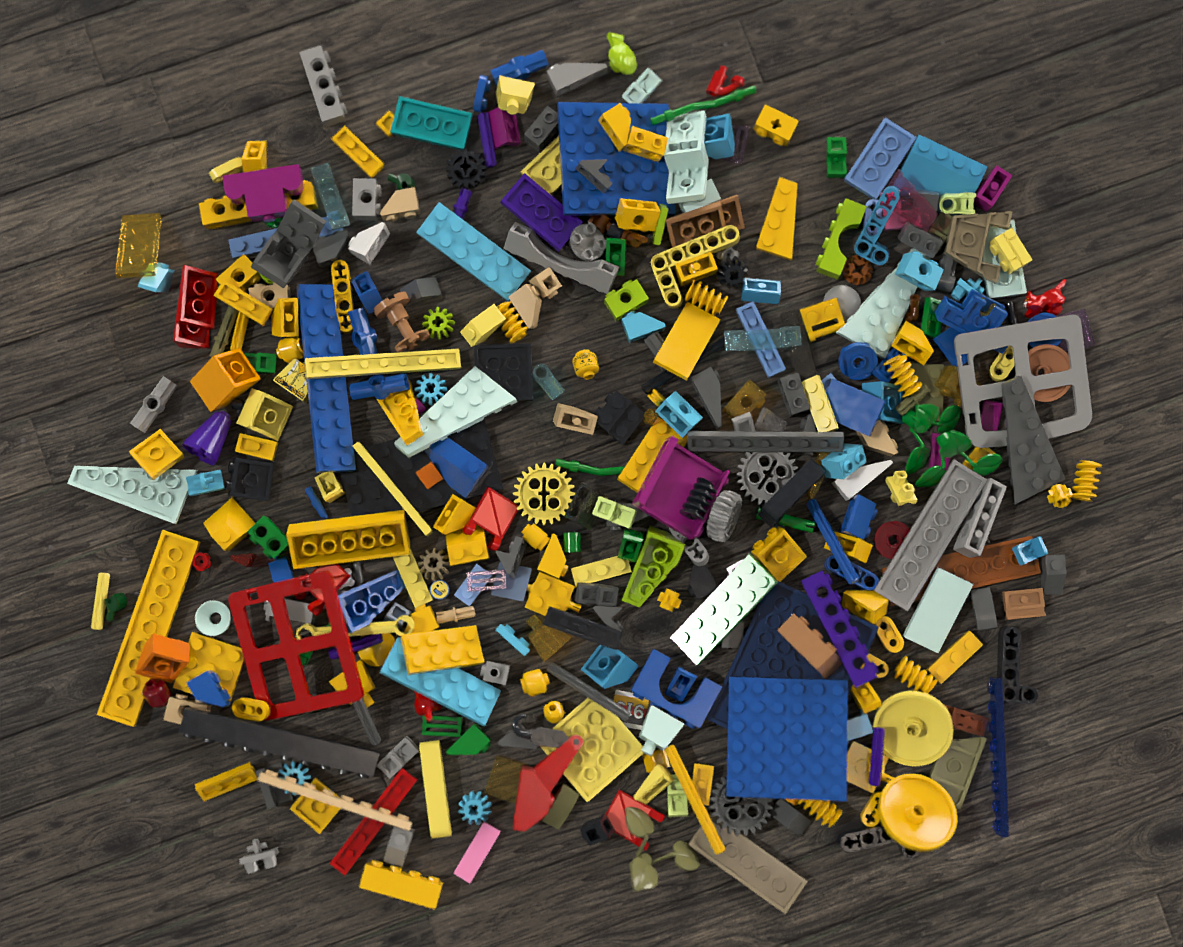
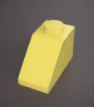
M494 304L472 319L460 333L472 347L485 342L506 318Z

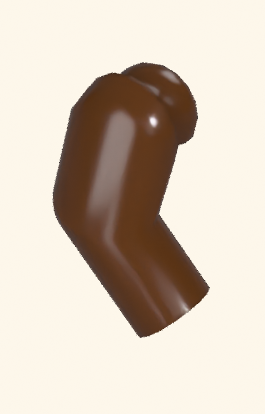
M917 294L910 296V312L905 315L906 321L909 323L912 321L916 322L919 319L920 296Z

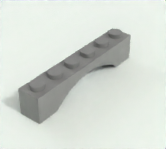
M517 222L509 230L504 249L511 254L519 255L530 262L544 266L546 269L550 267L551 270L560 273L564 277L574 279L580 284L588 285L606 294L610 291L619 269L618 266L604 260L583 262L563 257L548 248L531 228Z

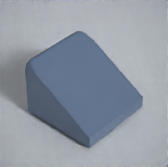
M394 602L385 615L383 622L396 621L402 615L409 616L411 611ZM402 619L397 624L399 630L405 624V621Z

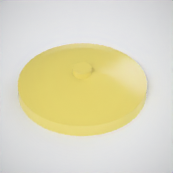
M917 691L897 693L882 703L874 717L873 731L875 727L885 729L883 753L899 764L907 766L930 764L941 758L951 745L953 722L950 713L938 699L929 694Z

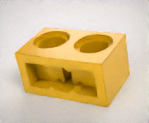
M632 126L629 130L627 145L623 151L659 162L664 156L668 137Z

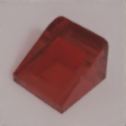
M257 554L231 555L230 558L245 567H252Z

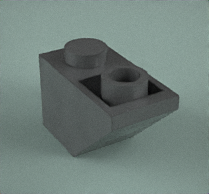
M347 230L335 231L329 237H318L313 246V251L320 268L329 266L336 260L341 259L351 239Z

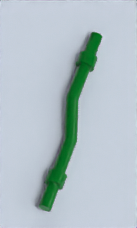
M751 86L743 90L737 89L732 91V94L712 101L691 103L674 110L663 111V114L650 118L651 124L655 125L664 121L669 122L677 116L694 110L715 108L732 101L743 100V97L756 93V87Z
M556 459L555 466L570 469L569 471L577 473V471L598 476L621 474L625 466L597 468L579 464V461L575 460L570 462Z

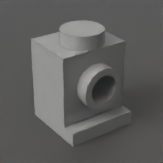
M487 661L486 665L482 664L480 676H484V681L506 685L510 665ZM492 669H496L498 671L497 676L491 675Z

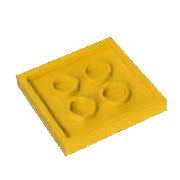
M192 632L188 642L190 643L189 663L175 679L173 688L192 694L187 682L205 671L212 670V672L218 674L221 680L219 684L222 689H226L230 696L229 702H231L245 662L242 648Z

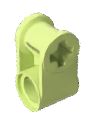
M976 193L943 194L938 201L940 210L946 214H975L974 198ZM950 199L953 201V204L948 208L943 207V202Z

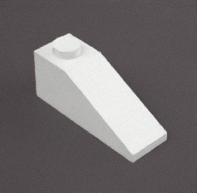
M888 460L861 466L845 479H835L832 485L847 501L893 462Z

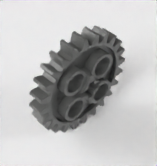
M723 777L720 778L721 784L716 783L714 785L717 790H711V794L715 797L709 798L710 802L714 803L709 809L715 810L711 817L717 816L718 818L715 824L721 822L723 824L721 830L727 827L728 834L735 830L736 836H739L740 831H742L745 837L748 830L751 834H754V827L757 830H761L760 823L763 825L767 824L764 817H771L767 810L773 809L772 806L768 805L773 799L734 797L733 800H729L725 796L727 780ZM739 799L742 803L753 800L758 802L757 804H745L742 808L740 805L724 807V804H735ZM748 808L755 809L756 817L753 818L748 815ZM729 810H734L737 813L736 820L729 818Z

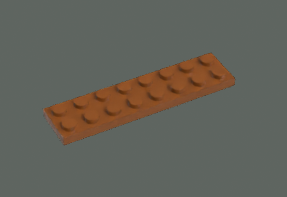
M1032 536L984 546L981 556L968 558L958 552L942 555L914 601L921 600L937 567L972 583V588L1040 574L1038 558L1019 565L1012 550V547L1033 539ZM887 567L881 569L882 575L887 569ZM888 601L889 606H895L894 603Z

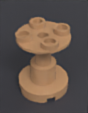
M399 292L394 294L395 298L390 300L386 298L374 307L376 317L384 318L387 316L392 326H397L404 337L395 346L397 353L406 349L408 351L413 350L418 346L417 342L424 341L431 336L427 329L416 333L413 332L407 321L409 315L404 308L409 303L410 298L406 292Z

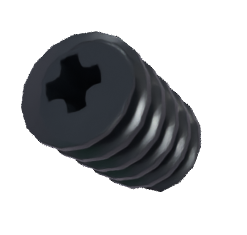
M697 477V483H694L693 489L689 492L690 496H687L686 503L683 504V509L679 512L688 519L702 521L703 517L700 513L706 514L707 512L703 506L710 507L707 500L713 501L714 498L710 493L716 494L717 490L713 488V484L707 479Z

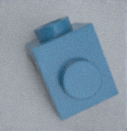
M1040 536L1012 547L1019 565L1026 564L1048 554Z

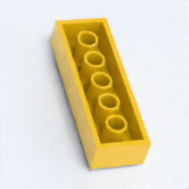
M405 510L289 524L287 530L293 569L410 554L411 544Z

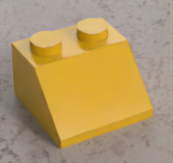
M476 525L472 535L464 534L462 532L463 528L446 534L450 566L490 559L485 530Z

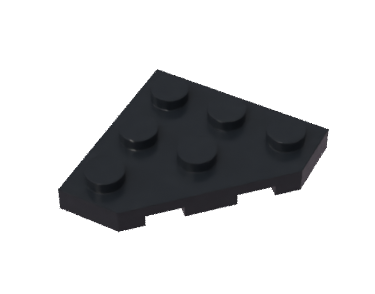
M531 343L474 346V364L476 367L515 397L517 401H533Z

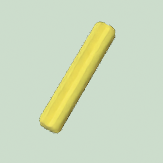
M108 573L98 574L91 629L94 630L103 629L106 608L104 599H107L110 574Z

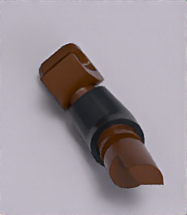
M603 214L602 216H591L588 223L594 224L602 234L607 231L606 234L611 238L626 239V245L628 244L635 248L639 247L641 243L649 241L647 237L633 232L632 229L623 230L619 228L617 222L613 221L611 223L612 219Z

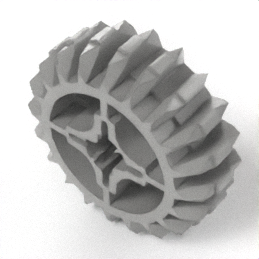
M724 490L716 498L706 527L707 535L712 540L725 542L732 535L740 517L741 495L733 491Z

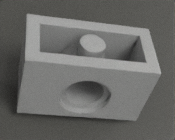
M353 178L352 216L354 220L378 221V215H381V204L378 203V196H381V185H378L376 179ZM365 197H372L369 203H363Z

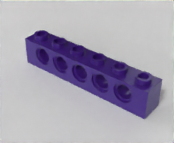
M820 571L802 580L801 583L834 648L837 650L836 652L854 687L856 688L876 678V673L879 671L873 661L869 662L866 656L869 652L865 644H860L858 640L860 634L855 626L851 627L848 621L851 617L847 609H842L839 603L842 601L837 591L833 592L830 586L833 582L829 574H824L823 571ZM825 588L828 591V596L826 598L818 597L817 590ZM830 605L835 606L837 609V614L834 616L826 613V608ZM838 623H843L846 626V631L842 634L837 633L835 630V625ZM846 641L854 642L855 649L853 651H847L844 648ZM856 658L864 661L862 669L854 667L853 661Z

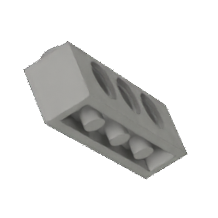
M321 45L299 52L323 125L328 127L346 121L344 114H347V109L344 102L340 103L339 97L342 94L339 86L334 84L333 80L336 79L333 68L329 69L328 62L331 61L328 52L323 51ZM318 66H323L321 71H315ZM322 84H329L327 88L321 89ZM328 101H335L332 106H326Z
M992 478L987 479V482L966 514L953 550L968 558L981 556L1007 486Z

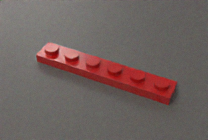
M402 768L373 805L372 809L379 811L381 807L390 810V815H392L418 779ZM365 816L330 862V865L343 875H346L385 823Z

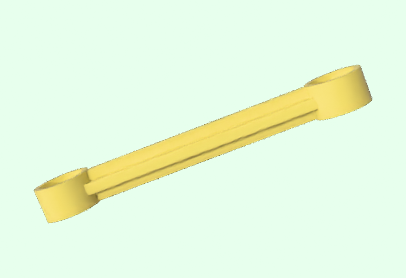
M402 615L396 621L370 623L357 631L348 632V635L357 636L395 632L397 635L402 636L413 631L414 621L410 616ZM402 619L407 622L411 629L407 632H401L397 627L398 621ZM305 623L298 628L296 638L302 639L301 630L304 627L314 636L331 632L332 629L331 626L315 627L313 624Z

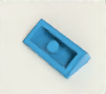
M743 278L745 283L742 284V301L779 304L781 281Z

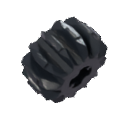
M727 256V262L720 261L722 267H717V272L719 273L716 277L720 280L722 286L726 285L730 289L734 285L735 288H738V283L744 284L743 278H748L746 273L748 267L744 265L743 259L738 260V257L734 256L731 260Z

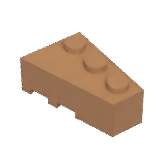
M793 614L777 631L826 680L842 664L835 654L837 650L829 642L825 644L821 640L823 636L816 629L811 631L807 627L809 623L802 616L798 618Z

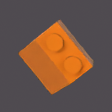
M152 634L144 644L135 674L153 679H163L165 682L172 683L189 663L190 643Z

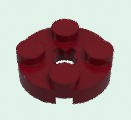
M890 521L882 524L874 534L875 550L882 557L892 560L910 529L899 521ZM895 535L898 543H894L892 546L888 539Z

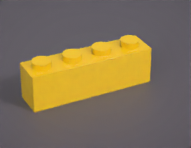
M372 860L371 862L368 861L365 865L359 888L435 909L443 882H439L440 879L434 876L425 878L419 872L412 870L409 873L404 872L401 867L395 865L387 867L383 866L381 861Z

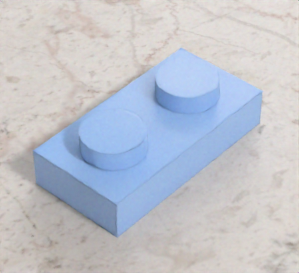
M476 564L454 596L468 606H471L492 577V574Z

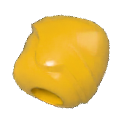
M558 701L549 702L543 709L545 718L552 724L560 722L565 714L562 705Z

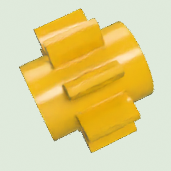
M1056 484L1048 490L1049 495L1047 498L1050 504L1053 503L1054 507L1063 508L1071 502L1070 497L1073 494L1070 488L1067 489L1066 485Z
M666 589L665 593L660 592L657 601L661 602L659 607L673 612L674 608L679 609L682 601L678 599L680 594Z

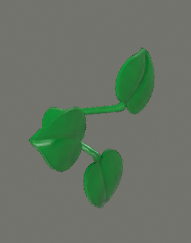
M932 404L916 405V412L910 409L903 415L902 422L910 427L909 431L913 433L920 444V447L914 448L908 458L905 468L907 475L920 470L929 459L930 450L924 448L925 444L918 434L927 431L931 425L939 426L938 432L940 434L953 430L960 419L961 408L959 406L951 405L942 412L939 422L935 421L938 419L940 410Z
M951 430L950 433L940 434L936 439L940 446L941 466H933L925 471L917 480L915 486L932 487L938 485L946 472L944 457L948 458L960 453L974 467L972 471L981 476L995 471L1003 459L998 454H987L980 458L977 463L973 462L964 453L970 448L972 444L971 439L962 433Z

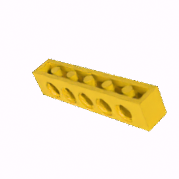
M303 180L304 190L296 201L309 210L317 209L318 205L314 186L311 182ZM286 193L287 203L289 207L290 203L293 201L291 200L292 195ZM223 196V199L218 200L210 198L199 203L202 224L207 230L250 222L252 220L247 215L246 202L242 203L244 207L241 211H236V207L239 204L232 203L227 196ZM220 208H225V212L223 214H217Z

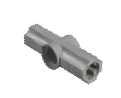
M163 376L151 394L144 398L142 407L130 424L145 433L157 415L164 411L166 402L178 385ZM157 400V407L151 409V402Z

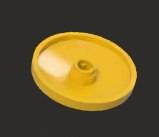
M919 774L900 775L886 785L879 797L878 812L883 827L896 842L906 848L915 851L938 849L951 838L955 831L957 812L952 798L940 784L926 776Z

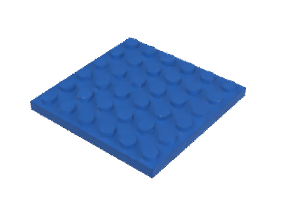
M558 102L564 216H602V214L605 216H616L620 198L656 202L658 207L659 203L665 204L669 209L667 216H674L676 214L675 203L668 204L666 200L669 170L664 156L659 162L623 150L619 152L598 120L601 115L619 103ZM621 103L630 113V129L634 126L666 137L667 122L664 121L652 125L650 118L661 115L663 111L669 110V104ZM607 159L599 171L605 173L613 184L604 194L575 169L581 160Z
M729 677L727 796L847 801L848 680Z

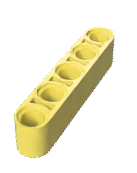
M440 740L420 742L431 838L452 836Z

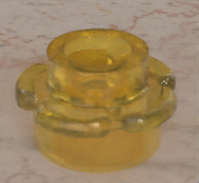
M656 408L648 409L644 413L645 424L654 426L659 422L661 417L658 415V412H655Z

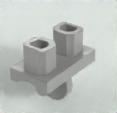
M256 838L253 839V845L247 847L248 853L252 851L254 853L239 859L240 865L244 864L247 874L259 870L257 860L260 859L264 860L265 869L277 866L276 855L279 853L278 847L262 851L261 849L267 848V842L260 843L259 839Z

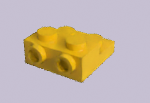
M778 526L777 528H771L767 532L768 537L763 541H757L753 545L754 550L751 553L780 582L807 556L786 530Z

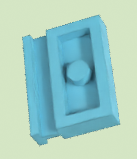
M503 624L498 626L496 631L520 653L526 656L530 651L528 648L530 644L523 637L518 639L514 635L516 631L508 624L506 626Z

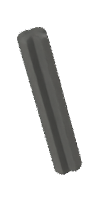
M363 699L352 702L371 744H379L381 738Z

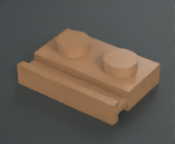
M1043 588L1002 592L1006 620L1046 616Z

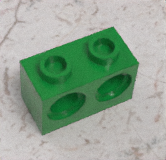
M263 515L247 531L251 535L249 539L256 546L260 544L264 548L262 552L269 559L272 557L279 559L289 549L287 536L268 516ZM262 527L267 529V534L264 537H260L258 533ZM278 540L280 542V548L277 551H274L272 549V544L274 541Z

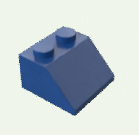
M858 494L853 496L839 533L862 540L868 538L871 527L868 526L877 514V509H875L876 503Z

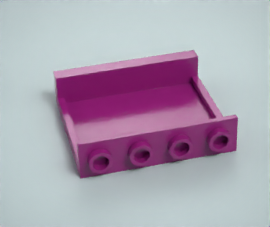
M670 436L665 439L632 505L691 540L702 534L704 530L703 524L705 520L709 519L711 508L719 496L721 488H724L728 483L730 471L722 472L677 444L679 439ZM697 477L707 479L713 484V488L717 490L716 494L710 493L714 498L713 501L707 500L710 507L703 506L707 512L706 514L700 513L703 517L702 521L688 519L679 512L683 509L682 506L686 503L687 496H690L689 492L693 489L694 483H697Z

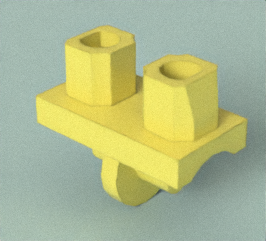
M895 471L893 476L886 478L885 481L892 493L891 500L894 503H897L898 506L905 503L916 504L915 489L913 485L908 483L905 471Z

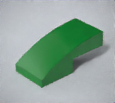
M827 137V178H846V137Z
M244 353L257 373H275L277 354Z

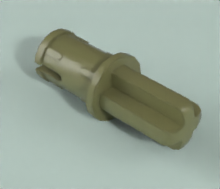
M922 383L920 389L907 396L906 399L896 406V411L903 416L912 407L919 405V401L931 392L930 389Z

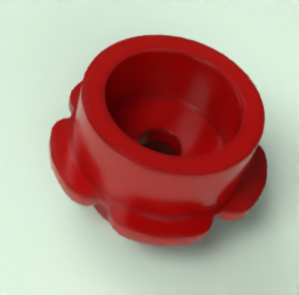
M199 552L194 556L192 565L198 571H204L211 566V557L207 553Z

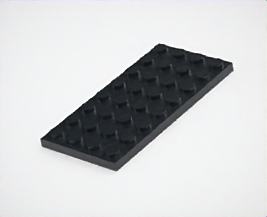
M485 418L458 433L454 432L447 436L488 466V469L467 498L452 489L444 478L427 490L416 474L418 470L432 462L424 450L411 457H407L395 447L394 442L399 438L364 447L417 512L446 505L452 494L462 500L484 495L487 487L494 491L503 490ZM354 450L356 470L340 472L351 516L404 510L363 458Z

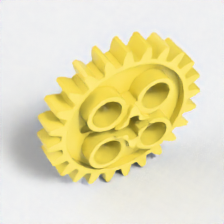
M543 463L542 468L535 464V470L528 467L529 473L527 474L522 471L524 478H517L520 485H514L518 489V492L513 493L514 496H518L514 503H520L517 510L523 509L522 516L528 514V521L535 518V524L542 520L543 525H545L546 520H549L552 525L554 518L560 521L559 515L567 516L565 509L571 511V507L568 504L574 503V500L570 499L571 496H575L574 492H570L574 485H568L572 479L564 478L567 474L566 471L560 474L561 467L553 470V464L549 468H546L545 463ZM543 477H546V491L550 493V495L546 496V511L542 510L543 499L539 495L543 491ZM532 480L540 482L538 489L534 490L529 487ZM551 480L559 482L557 489L549 488L548 484ZM532 499H538L540 505L538 508L533 509L529 506V502ZM551 499L559 501L557 508L552 509L548 506Z

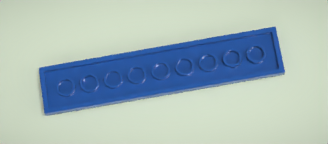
M298 284L296 288L304 362L305 358L343 356L333 285ZM346 377L306 378L316 473L355 471Z

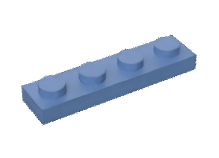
M752 301L737 308L735 311L767 377L770 378L785 371L786 368L754 302Z

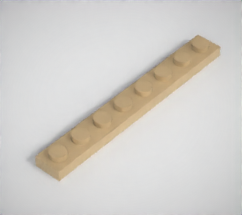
M266 770V773L261 772L258 781L410 831L412 825L408 816L398 814L396 817L390 815V810L380 807L378 811L371 808L372 804L363 801L357 804L352 802L353 798L342 795L339 798L333 796L335 793L333 791L323 789L321 792L315 790V785L304 782V785L296 783L297 779L288 776L282 779L277 777L278 773Z

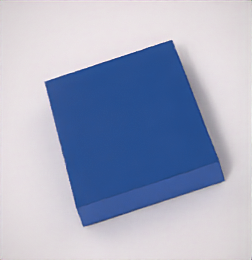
M832 378L826 394L836 422L870 437L886 401Z

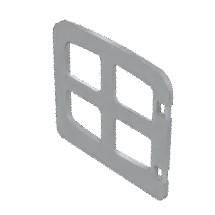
M1066 315L962 333L955 337L954 347L957 357L963 414L965 417L966 436L972 441V445L979 448L1007 446V429L984 431L981 425L979 402L981 400L1003 397L1001 384L1006 381L978 386L975 379L973 357L976 354L1009 345L1013 348L1016 376H1022L1034 407V393L1036 391L1072 385L1075 412L1071 416L1043 423L1042 425L1048 439L1083 430L1090 424L1092 420V407L1082 324L1079 316ZM1064 339L1067 342L1070 369L1037 376L1032 375L1028 343L1041 340ZM962 354H967L968 365H962ZM970 413H975V424H970Z

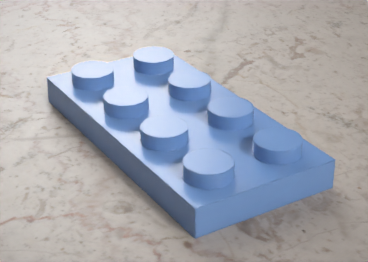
M884 118L844 181L870 198L877 199L917 137L889 119Z

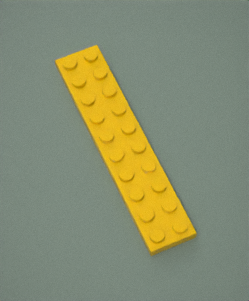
M162 530L97 715L136 727L145 702V698L142 695L143 687L147 681L153 679L135 674L144 644L152 634L168 636L192 568L193 558L197 554L201 542Z

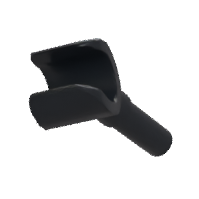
M233 399L232 409L238 410L239 418L245 402Z

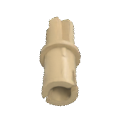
M474 606L459 609L453 607L451 610L436 612L438 624L471 618L476 613Z

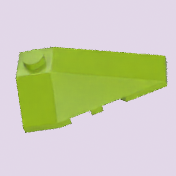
M650 526L622 601L640 607L660 582L666 578L667 574L678 564L685 544L670 533Z

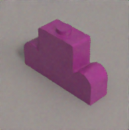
M299 164L222 176L226 196L234 204L240 205L246 202L247 215L253 222H273L276 218L284 217L288 209L286 193L297 196L304 190L303 174Z

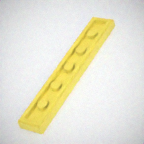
M360 442L353 445L354 449L426 536L432 534L433 530Z

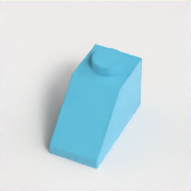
M157 262V265H150L138 283V287L153 292H169L174 270L168 269L169 265Z
M634 311L625 314L621 321L629 343L650 336L657 331H664L666 327L663 322L641 312L635 313Z

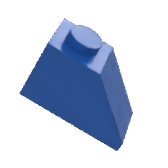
M368 271L350 280L367 313L370 314L374 312V307L383 300Z

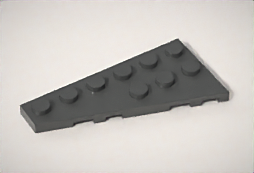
M1019 375L1001 384L1003 407H1005L1006 414L1005 427H1007L1008 463L1011 470L1012 504H1017L1065 480V476L1022 376Z

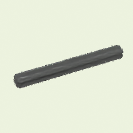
M553 662L547 667L549 673L624 721L629 719L630 711Z

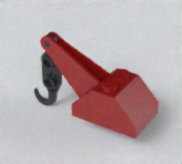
M521 714L513 720L512 729L514 733L535 745L556 749L534 767L521 765L513 818V829L521 831L528 830L548 814L549 808H553L554 797L551 791L583 745V739L580 735L573 734L569 737L562 730L542 727L521 730L518 727V723L521 719L527 718L526 714Z

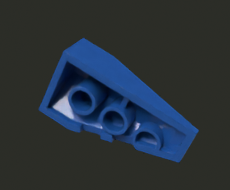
M446 438L443 441L439 440L424 450L448 485L465 498H467L488 469L487 464L450 438Z
M398 569L338 595L349 633L369 625L373 618L406 587Z

